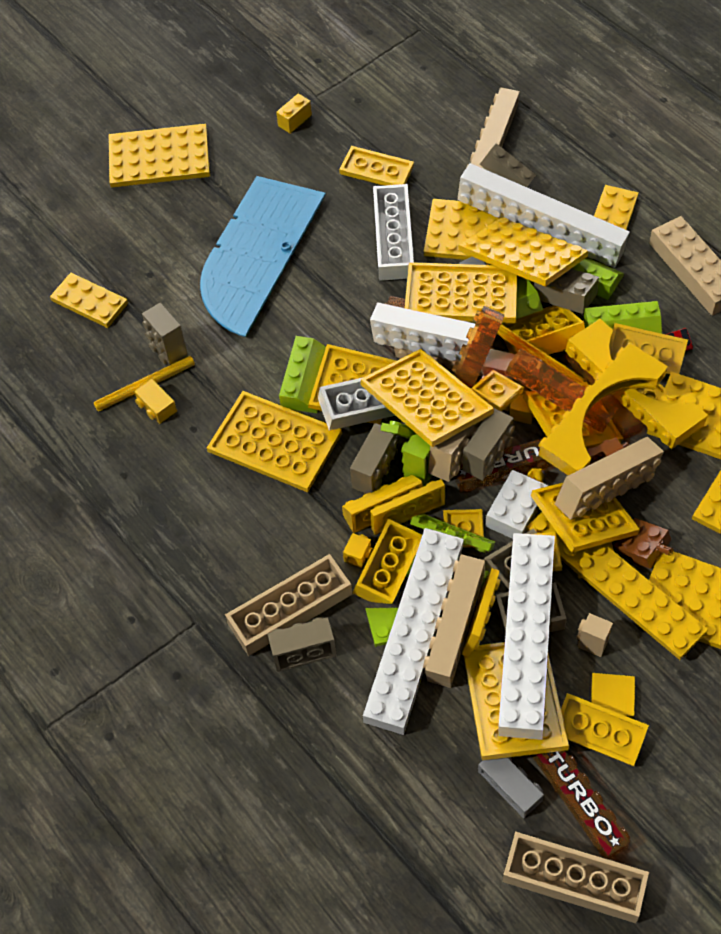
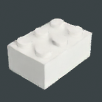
M512 470L486 515V527L512 539L513 533H527L526 526L534 520L540 509L530 496L532 490L547 487L548 485Z

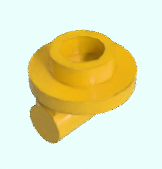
M533 468L528 472V477L543 483L544 474L542 469Z

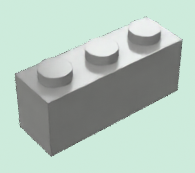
M511 757L483 760L478 765V772L523 819L543 801L544 794L541 787L535 782L532 783L527 778L526 772L521 767L517 768L512 763Z

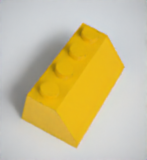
M413 475L402 477L397 482L384 485L372 493H366L357 500L348 501L342 506L343 516L352 532L356 533L371 526L370 510L375 506L388 503L395 497L404 496L413 489L422 488V481Z
M388 519L353 590V594L369 602L392 604L416 555L422 534Z

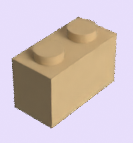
M589 613L586 620L582 619L578 628L579 632L576 638L579 640L578 648L601 657L609 641L613 623Z

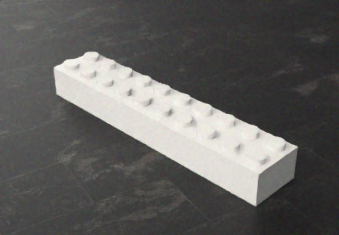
M469 163L460 177L458 200L487 212L494 217L507 218L509 221L521 223L523 226L588 250L589 258L613 268L616 267L623 255L629 236V231L471 163Z
M424 529L363 714V723L404 735L424 673V660L430 654L429 644L432 636L435 637L436 621L438 617L442 616V602L444 598H447L448 582L450 579H453V566L455 561L460 559L464 539L431 529Z
M513 533L498 726L499 736L542 740L555 536Z

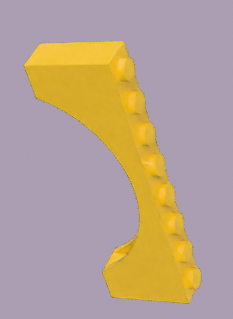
M599 319L568 339L565 351L569 357L579 363L581 368L592 375L594 379L600 372L603 373L606 370L605 368L611 360L609 343L613 329L602 319ZM634 388L611 393L671 449L702 428L708 417V414L695 403L674 404L650 398Z
M630 342L625 348L621 347L616 355V359H611L605 368L606 370L597 375L595 383L585 389L584 396L576 399L572 410H567L564 413L560 424L556 423L552 427L550 435L540 441L538 456L567 475H571L589 466L591 457L585 447L582 434L583 420L589 410L599 400L616 391L629 388H648L654 390L665 377L668 366Z

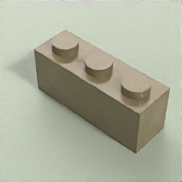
M495 143L479 164L487 171L525 187H528L536 174L497 143Z

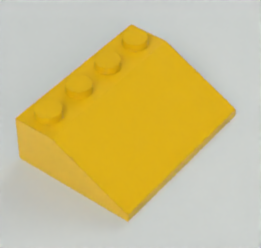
M555 305L518 318L516 323L502 324L548 355L562 352L566 349L568 339L585 329L584 322L571 310ZM502 338L510 353L532 358Z

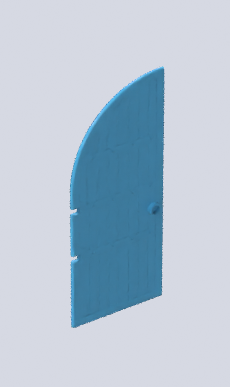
M256 176L233 215L237 219L229 221L216 243L220 248H213L201 274L200 290L203 303L209 314L221 326L237 335L247 336L326 196L324 192Z

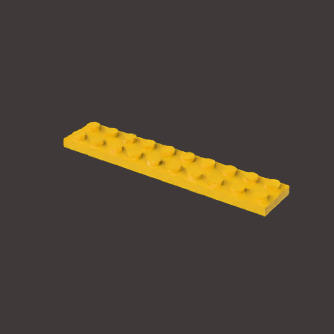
M543 512L526 526L527 532L533 528L537 533L556 532ZM557 533L561 560L679 660L708 632L704 625L607 545L602 544L571 553Z

